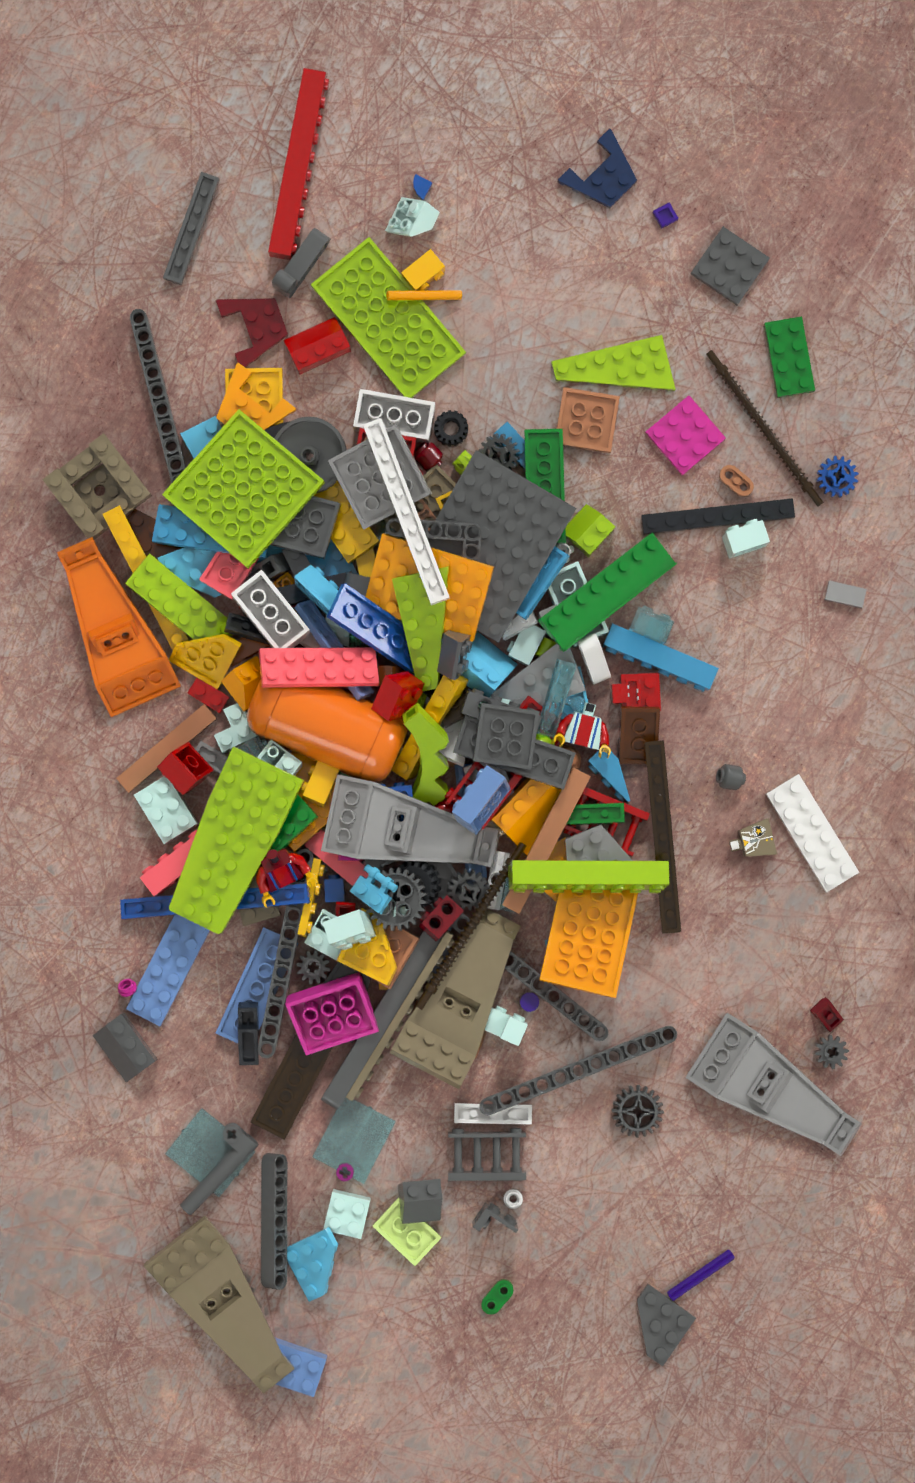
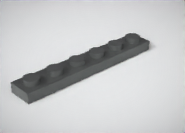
M204 172L200 173L165 270L164 280L182 285L220 181L218 177Z

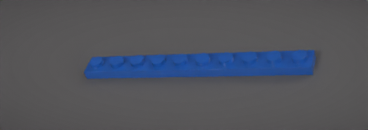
M307 883L286 885L274 892L268 891L275 900V905L272 904L271 899L266 901L267 907L309 904V886ZM248 888L236 910L265 907L261 900L263 893L260 894L259 888ZM173 895L120 900L121 919L178 915L169 909Z

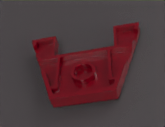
M275 298L216 300L222 318L241 312L253 347L237 352L235 356L237 362L245 368L288 336Z

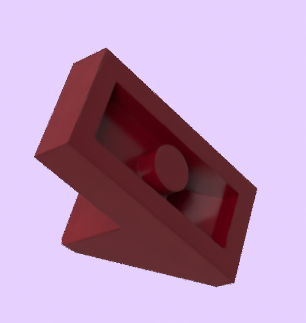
M826 997L822 998L810 1010L829 1032L833 1031L844 1020Z

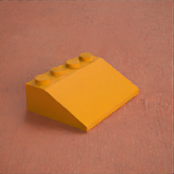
M526 778L514 793L503 802L491 821L516 846L520 842L525 844L526 848L523 853L527 856L561 789Z

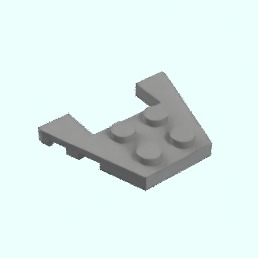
M601 824L565 839L567 861H613L615 859L617 861H633Z

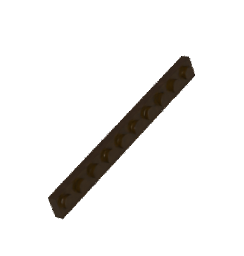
M664 740L645 742L655 861H669V885L664 890H661V893H658L662 934L681 932L665 746Z

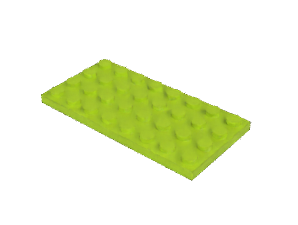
M370 237L311 284L315 292L403 397L413 398L466 354V351L423 300H387V291H414V289Z

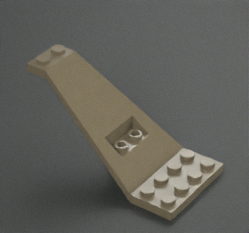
M489 909L485 911V915L482 916V920L479 922L480 924L476 926L477 929H474L473 934H470L471 938L466 940L468 943H464L463 946L465 948H461L462 952L458 953L459 957L454 959L456 962H452V967H449L450 971L445 973L447 976H443L442 979L444 981H440L441 985L437 986V992L432 994L423 1010L418 1007L415 1008L390 1051V1054L457 1089H460L477 1055L513 941L521 927Z
M203 1216L144 1263L145 1269L254 1382L263 1394L294 1370L293 1364L281 1352L229 1242L206 1216ZM224 1289H230L228 1292H223ZM209 1301H214L213 1304H208Z

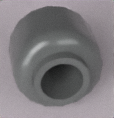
M724 764L717 770L716 781L723 789L738 790L741 785L745 784L746 774L743 773V769L740 766Z

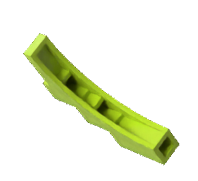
M416 703L402 714L404 725L412 733L420 750V766L417 778L412 786V795L417 800L425 803L430 802L435 806L446 799L444 796L448 792L447 784L439 777L443 776L449 769L447 758L439 750L444 749L449 740L447 732Z

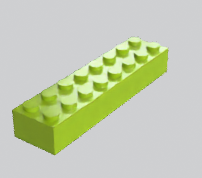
M512 860L508 866L509 890H513L514 893H524L525 890H533V893H544L545 890H552L553 893H563L564 890H572V893H583V890H591V893H602L603 890H610V893H622V890H630V893H641V890H649V893H661V890H664L669 885V861Z

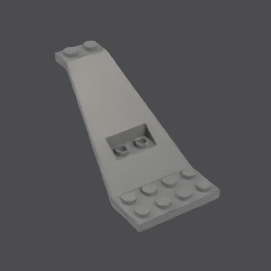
M337 774L321 851L356 859L466 863L493 868L501 830L485 827L475 835L459 824L452 813L376 782ZM404 815V820L401 822L399 817ZM400 834V839L396 841L395 836Z
M726 1013L685 1077L715 1098L818 1142L840 1156L843 1155L862 1123L845 1113L760 1033L729 1013ZM774 1073V1079L770 1080V1075ZM760 1090H764V1095L759 1096Z

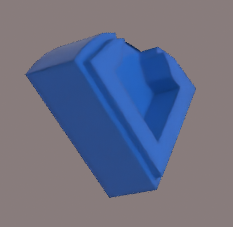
M415 174L413 180L414 190L417 196L424 201L432 186V182Z

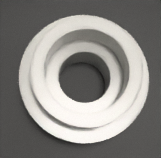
M510 1189L504 1194V1203L508 1208L516 1209L521 1206L523 1196L520 1191ZM510 1196H516L517 1200L515 1202H511L509 1200Z

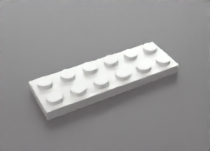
M799 774L765 794L825 892L832 890L859 873Z

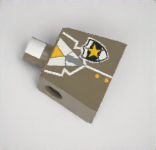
M769 818L738 830L739 838L729 840L731 851L742 850L744 857L777 854Z

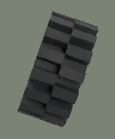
M448 410V412L444 411L437 417L434 423V434L443 445L446 444L448 447H451V445L458 446L467 437L468 424L463 414H459L455 410L454 412ZM452 421L458 425L459 430L455 435H447L444 432L443 428L447 422Z

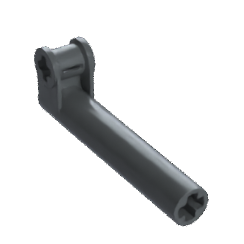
M228 1123L223 1131L224 1140L233 1148L180 1204L187 1214L192 1215L258 1147V1142L238 1124ZM228 1130H236L235 1136H228Z

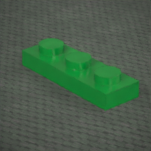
M624 803L576 805L566 824L625 823Z

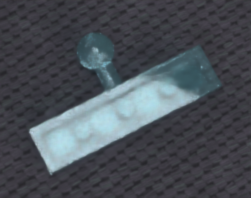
M557 659L540 714L542 719L537 734L555 737L564 705L571 706L574 711L583 710L585 700L582 697H567L577 664Z

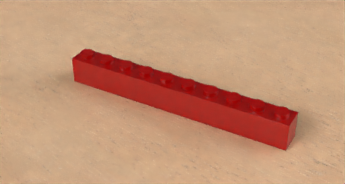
M303 69L268 250L270 257L291 260L298 249V244H295L296 237H300L301 233L299 221L300 218L303 219L305 207H302L303 200H307L308 197L306 184L311 181L312 170L309 169L310 164H314L315 161L313 148L314 145L318 144L319 134H316L317 127H321L322 124L320 112L321 108H325L326 97H323L324 91H328L329 79H327L326 72Z

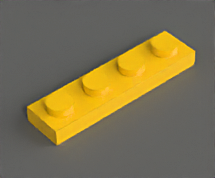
M314 858L311 873L317 875L319 882V877L324 875L325 865H322L321 859ZM315 879L309 880L312 884V888L309 887L310 903L303 906L297 933L299 936L306 938L307 934L312 931L313 922H310L311 915H315L317 903H314L315 896H319L321 884H317Z

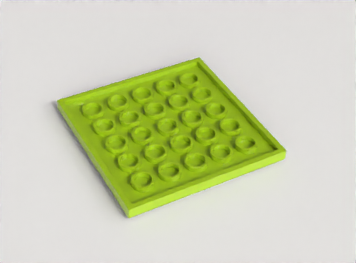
M238 409L162 495L249 569L325 484V481Z

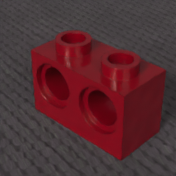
M448 895L444 899L439 897L433 904L435 909L431 913L427 911L422 916V919H420L422 923L419 927L436 942L464 911ZM442 906H448L451 909V914H444ZM430 920L437 921V929H433L430 927Z

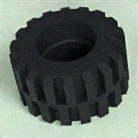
M407 861L397 867L401 868L402 874L405 870H409V874L414 873L423 880L425 886L423 893L428 894L426 897H423V900L427 901L428 904H423L422 908L431 904L438 897L439 894L437 893L441 890V886H439L441 878L438 879L437 875L439 873L433 870L434 866L432 864L428 865V862ZM404 886L402 889L404 896H408L411 893L407 886ZM398 889L396 890V897L393 898L395 902L400 901V898L397 897Z

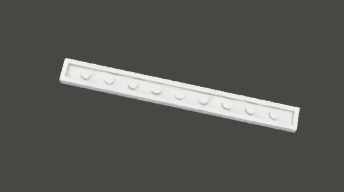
M379 418L363 424L430 604L434 605L450 599L383 421Z

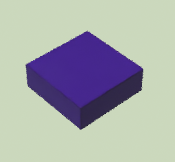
M670 202L652 212L661 229L679 219Z

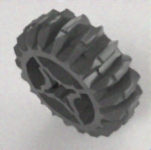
M630 1085L629 1093L622 1089L624 1096L616 1095L620 1101H613V1104L618 1107L611 1109L612 1112L617 1113V1115L612 1116V1119L620 1120L615 1125L616 1127L623 1125L621 1128L622 1133L629 1129L627 1135L631 1136L633 1131H635V1137L638 1138L639 1132L642 1131V1135L646 1137L645 1130L648 1129L651 1134L653 1133L652 1125L655 1128H659L655 1121L662 1122L663 1120L658 1116V1114H664L663 1110L658 1109V1107L663 1106V1103H656L660 1097L658 1095L652 1097L655 1092L654 1090H650L647 1093V1086H644L643 1090L640 1091V1085H636V1091H634ZM635 1096L632 1106L622 1108L626 1100ZM641 1096L651 1101L653 1109L642 1106ZM639 1105V1108L643 1111L637 1120L636 1114L632 1111ZM622 1114L632 1115L634 1126L627 1124ZM652 1115L647 1124L640 1126L641 1119L644 1116Z

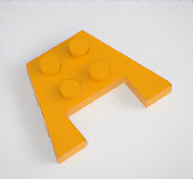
M237 363L216 418L225 425L240 409L263 430H266L282 421L286 416L293 414L297 409L282 398L271 413L265 410L240 390L252 373L240 363Z

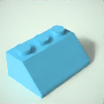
M310 565L294 577L295 585L328 615L339 587L332 580L328 581L324 578L325 574L319 567L314 568Z

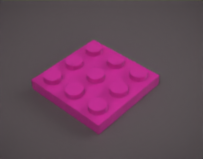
M689 395L645 432L682 476L726 439Z

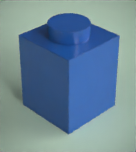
M328 875V879H324L325 902H344V878H340V875Z

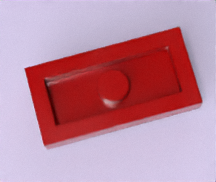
M199 678L195 679L187 692L218 713L222 712L230 699L229 696Z

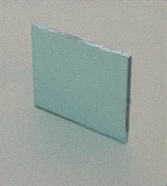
M345 1097L326 1129L313 1158L336 1169V1171L340 1164L349 1163L354 1169L352 1178L364 1184L396 1121L377 1112L371 1106L368 1107L354 1099L351 1101ZM343 1167V1170L340 1169V1172L346 1175L351 1174L347 1167Z
M201 1108L165 1154L201 1182L233 1147L223 1138L225 1126ZM228 1130V1131H229L228 1136H231V1135H234V1136H235L234 1133H232L230 1130ZM255 1150L213 1192L216 1196L220 1197L234 1178L239 1176V1172L254 1155Z

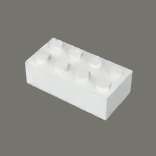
M360 389L353 424L354 431H359L360 428H363V424L381 418L385 429L397 424L403 436L417 438V442L428 443L435 412V402Z
M262 570L231 593L233 599L272 648H294L311 634L310 629Z

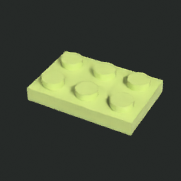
M399 1197L373 1224V1227L414 1266L441 1239V1236L427 1222L402 1224Z

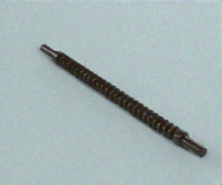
M710 350L706 355L716 367L717 374L722 376L721 379L726 381L725 384L729 385L728 389H732L731 393H735L734 397H738L737 401H741V406H744V410L748 411L747 415H751L750 419H754V424L757 423V428H760V432L764 433L763 437H767L766 441H770L769 445H773V450L776 449V454H779V458L783 459L782 463H786L785 467H789V472H793L792 476H796L795 480L799 481L798 485H802L801 489L808 493L817 507L822 505L824 502L814 490L813 483L811 481L808 482V477H805V473L801 472L802 468L799 469V464H795L796 460H792V455H788L789 451L785 450L786 446L783 447V442H779V437H775L776 433H772L773 429H769L770 425L766 424L767 420H763V416L759 415L760 411H756L757 407H753L754 403H751V399L747 398V394L743 393L744 389H740L741 385H737L738 381H734L735 377L731 376V372H728V367L721 363L713 350Z
M520 842L511 857L506 859V865L502 866V871H499L500 875H496L497 879L493 880L494 884L490 885L491 889H487L488 893L484 894L485 898L481 899L482 903H478L479 908H475L476 912L472 913L473 917H469L470 922H466L467 926L463 927L464 931L460 932L461 936H457L458 941H454L455 945L451 946L452 950H448L449 955H445L446 959L442 960L443 964L439 965L440 969H436L437 974H433L434 978L430 979L431 983H427L425 986L426 991L416 1005L419 1009L423 1010L432 994L437 992V986L441 985L440 981H444L442 979L443 976H447L445 973L450 971L449 967H452V962H456L454 959L459 957L458 953L462 952L461 948H465L463 946L464 943H468L466 940L471 938L470 934H473V929H477L475 926L480 924L478 921L482 920L485 910L488 911L487 907L491 906L494 896L497 897L496 893L500 892L499 888L503 887V882L506 883L508 866L512 860L519 859L526 848L525 844Z

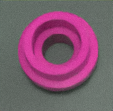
M124 979L118 984V992L122 997L131 996L137 990L136 983L131 979Z

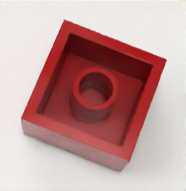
M408 671L385 675L371 709L387 721L403 718L402 714L417 703V700L422 695L425 683Z
M189 742L172 751L157 766L162 775L168 778L174 785V788L182 795L200 785L214 770Z

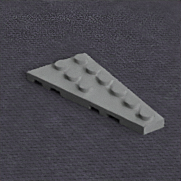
M555 644L497 689L492 695L511 700L520 705L527 696H530L543 706L583 692L585 687L571 647L563 652L559 649V645Z

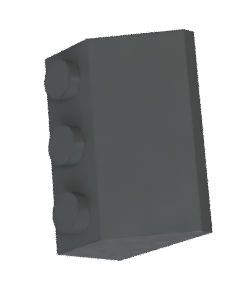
M125 1013L120 1014L93 1035L125 1082H128L158 1060Z

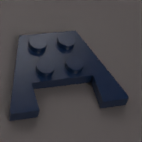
M609 128L598 139L597 143L610 156L585 181L569 168L557 182L611 208L637 182V179L612 130Z

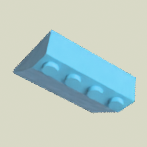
M477 631L472 642L471 651L467 653L466 660H469L468 669L466 672L464 671L462 676L469 680L467 683L468 687L472 690L474 688L483 691V696L490 698L518 664Z

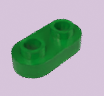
M501 1279L497 1281L483 1297L481 1306L486 1314H496L513 1295V1285L509 1280ZM502 1287H506L508 1291L506 1293H501L500 1289ZM489 1302H494L495 1304L493 1308H489L487 1305Z

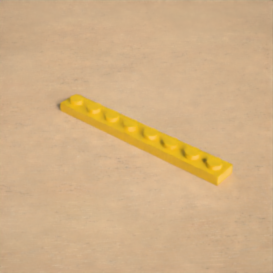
M119 505L103 513V516L133 573L146 558V555ZM149 604L172 651L177 643L189 641L187 635Z

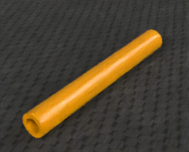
M387 291L386 298L387 300H461L462 291Z

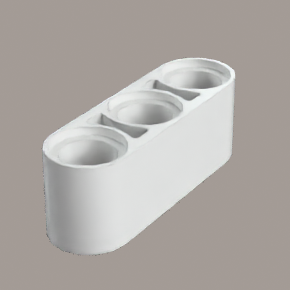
M594 633L577 641L592 684L594 685L611 678L597 635Z

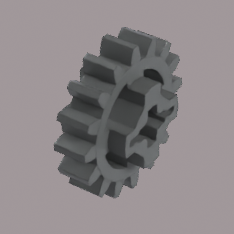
M498 433L493 434V438L488 436L486 438L487 442L483 441L481 443L484 448H480L478 451L488 456V450H490L489 458L512 470L511 467H516L517 464L514 461L520 460V457L516 456V453L520 452L519 449H515L517 442L511 443L512 437L505 439L504 433L500 437Z
M464 869L463 874L457 871V877L451 876L452 883H447L449 888L446 890L447 895L460 905L463 910L465 907H468L469 911H471L472 906L479 908L478 903H482L481 899H484V894H487V889H489L488 884H486V878H482L480 872L475 875L474 869L470 873ZM464 886H466L467 889L470 890L471 894L465 889Z

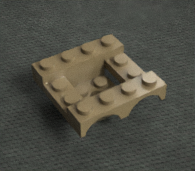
M104 433L60 469L57 468L42 479L87 538L93 537L94 540L109 529L103 513L120 505L126 516L152 496ZM103 463L100 467H98L96 470H94L92 473H90L88 476L82 479L75 486H72L74 483H76L78 480H80L82 477H84L86 474H88L90 471L96 468L99 464ZM98 486L105 487V493L102 496L95 494V489Z

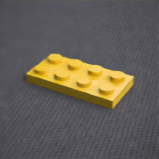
M338 481L329 489L314 495L315 497L341 504L331 540L348 564L380 542L370 527L363 530Z

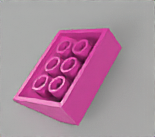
M360 972L287 995L285 1005L305 1055L379 1032L368 992Z

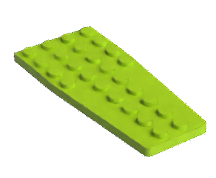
M233 747L208 799L169 906L170 911L216 934L223 933L258 872L261 861L267 856V852L270 851L278 837L304 780L237 747Z

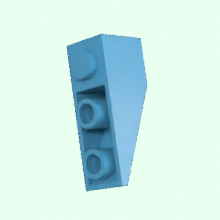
M599 751L596 752L587 761L590 764L588 768L595 775L599 773L603 778L601 780L608 789L612 787L616 791L614 795L621 802L625 801L628 803L630 797L618 758L612 752L609 758H607L606 752H602L601 758H599Z

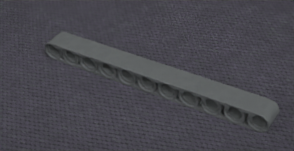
M135 309L130 314V321L171 483H173L186 468V463L151 325L145 311ZM144 316L143 322L136 323V317ZM142 334L149 335L146 341L139 340ZM147 352H152L153 357L151 359H144V355ZM152 370L158 371V375L155 378L149 377V373ZM155 389H162V394L154 396L153 392ZM160 407H167V412L165 414H158V409ZM165 425L172 426V430L169 433L163 432L162 429ZM170 443L177 444L174 451L167 450ZM175 461L181 462V467L177 470L172 469V464Z
M307 849L300 850L297 854L301 855L306 852L310 855V861L307 864L312 868L313 853ZM305 880L303 883H300V882H298V881H295V882L291 883L290 885H294V884H305V883H307V882H306V880ZM304 904L286 905L258 1044V1053L263 1058L272 1057L277 1049L299 939L297 933ZM293 909L299 913V917L295 921L289 918V912ZM287 929H293L295 932V937L292 940L285 937ZM283 948L291 950L290 958L285 959L282 957L281 951ZM279 967L287 969L288 974L285 978L278 976L277 970ZM276 986H280L284 990L281 997H277L273 993ZM272 1005L279 1007V1015L273 1016L270 1013ZM272 1024L275 1026L276 1033L274 1035H269L266 1032L267 1025ZM263 1044H270L272 1046L270 1054H265L262 1051Z
M463 913L451 925L459 933L464 930L458 928L457 922L460 919H466L470 922V919ZM510 951L509 955L513 956L514 961L511 965L505 966L508 972L594 1040L604 1041L608 1037V1028L552 983L544 982L543 988L535 989L533 982L540 978V974ZM521 967H527L529 970V974L524 978L518 975V970ZM557 991L559 993L558 1000L550 1001L548 998L549 993ZM566 1003L574 1005L572 1013L564 1012V1005ZM587 1015L589 1023L581 1025L579 1023L580 1016ZM597 1027L604 1028V1035L602 1037L594 1035V1030Z
M433 920L429 921L431 928H438V923ZM422 931L419 936V942L394 985L385 992L374 1010L379 1032L356 1040L323 1094L321 1101L338 1110L444 934L436 942L426 932Z
M665 1026L486 1097L480 1102L479 1109L484 1115L495 1114L668 1045L676 1040L677 1031L672 1026ZM664 1030L672 1032L671 1040L664 1039ZM646 1037L654 1039L655 1044L653 1047L646 1046ZM629 1044H634L637 1047V1052L633 1055L627 1051ZM611 1051H616L619 1054L618 1061L613 1062L609 1059ZM593 1058H598L601 1061L599 1069H594L591 1066ZM575 1065H580L583 1068L581 1076H576L573 1073ZM561 1072L565 1075L563 1083L556 1082V1073ZM541 1079L545 1080L548 1085L546 1090L543 1091L537 1087V1082ZM521 1087L529 1089L528 1097L523 1098L519 1095ZM503 1094L511 1096L512 1100L509 1105H504L501 1102ZM485 1101L493 1103L494 1108L491 1112L484 1111L483 1103Z

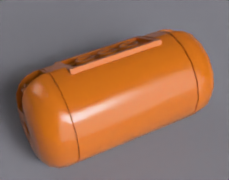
M260 679L250 701L246 716L249 728L256 735L269 741L273 740L278 745L312 760L332 766L353 778L376 783L385 780L391 772L407 734V727L404 725L403 718L387 721L371 709L373 701L366 698L357 701L350 691L341 687H262Z

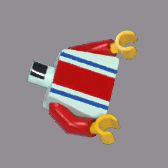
M587 702L584 704L582 713L574 711L573 714H568L559 722L555 737L551 741L553 745L558 740L560 742L559 747H562L564 742L597 749L599 750V758H601L602 752L607 753V758H609L611 753L606 725L601 721L600 717L593 716L596 705Z

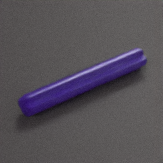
M730 1250L725 1251L667 1292L672 1301L676 1300L734 1260L733 1253Z

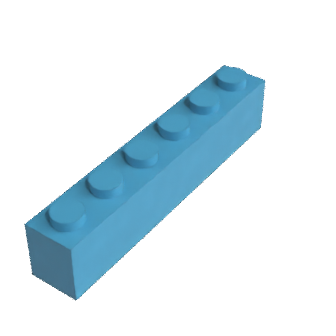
M613 623L603 644V647L606 648L605 651L613 655H616V653L624 655L623 659L634 662L636 660L641 662L640 666L649 670L653 667L659 670V674L665 677L672 675L676 677L677 682L685 685L687 682L693 684V688L701 692L710 690L719 669Z

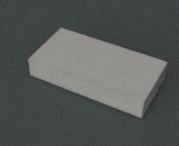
M828 581L824 600L863 608L867 589Z

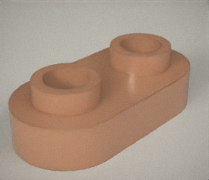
M726 465L721 469L719 473L721 482L740 497H747L752 493L754 489L752 480L733 465ZM727 472L731 473L732 478H726L725 474ZM740 485H745L747 489L742 491Z

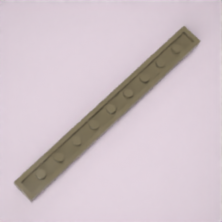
M448 930L445 932L346 1095L347 1099L353 1101L355 1097L359 1098L364 1089L361 1087L364 1081L368 1082L374 1073L372 1071L375 1064L379 1065L384 1057L381 1054L384 1048L389 1049L394 1040L392 1035L395 1031L399 1032L404 1022L401 1020L405 1015L409 1016L414 1008L412 1002L415 998L419 999L424 991L422 986L425 981L429 983L434 973L432 970L434 966L441 964L444 958L442 953L445 948L449 950L454 942L452 939L453 933Z

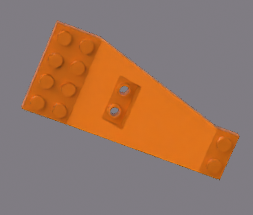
M93 537L57 552L67 574L94 684L110 717L181 687L165 651L105 561ZM124 632H127V633H128V635H126V636H123L122 634H123ZM106 640H110V643H108V644H106V643H104V642H105Z

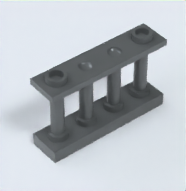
M453 1128L452 1132H448V1138H454V1168H452V1171H448V1181L526 1180V1170H522V1167H520V1137H526V1132L522 1131V1128H510V1131L464 1132L463 1128ZM501 1137H512V1167L510 1170H503L501 1167ZM462 1138H473L474 1167H472V1171H464L462 1167ZM481 1138H493V1167H491V1170L483 1171V1167H481Z

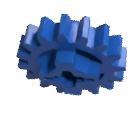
M834 456L832 461L827 458L825 460L826 464L822 463L820 465L823 470L817 471V474L821 475V477L817 478L816 481L822 483L819 489L824 487V494L831 492L832 498L835 494L839 498L842 497L843 493L847 496L849 494L848 489L853 491L855 489L853 484L858 483V480L854 477L859 473L853 471L856 465L850 466L851 460L849 459L845 462L844 456L840 460L837 459V456ZM836 465L834 470H827L830 466ZM837 472H838L839 477H840V479H839L838 481L836 480V477L834 476ZM840 484H848L846 487L839 489Z

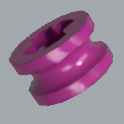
M349 1163L340 1164L336 1171V1175L341 1181H349L354 1174V1169ZM343 1167H347V1170L351 1172L350 1175L347 1174V1177H343V1174L340 1173V1169L343 1170Z

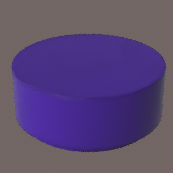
M527 992L521 996L520 1005L527 1012L535 1011L539 1006V998L536 994Z

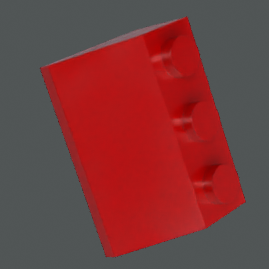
M335 317L283 340L299 375L351 352L346 336Z

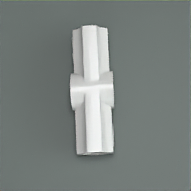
M496 851L493 868L490 867L487 884L489 890L492 884L491 878L494 875H500L499 871L503 870L502 866L506 865L505 861L509 858L510 853ZM505 882L502 884L503 887L499 888L500 892L496 893L497 897L494 896V901H491V906L487 908L500 910Z

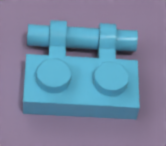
M367 864L364 871L368 873V877L365 878L360 875L350 892L377 913L382 914L392 899L387 894L388 890L395 892L398 886L393 883L394 880L390 877L382 875L378 868ZM376 880L381 883L380 888L374 884Z

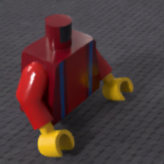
M272 849L268 851L267 856L261 861L262 867L258 869L256 875L260 894L263 893L261 900L266 908V901L268 899H271L272 904L275 905V900L268 891L274 892L303 878L304 874L306 875V882L309 887L312 888V884L309 881L311 879H315L318 884L317 875L310 872L311 868L304 857L296 853H289L286 849L279 851Z

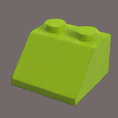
M586 504L567 524L566 538L589 558L614 531L616 526L600 512Z

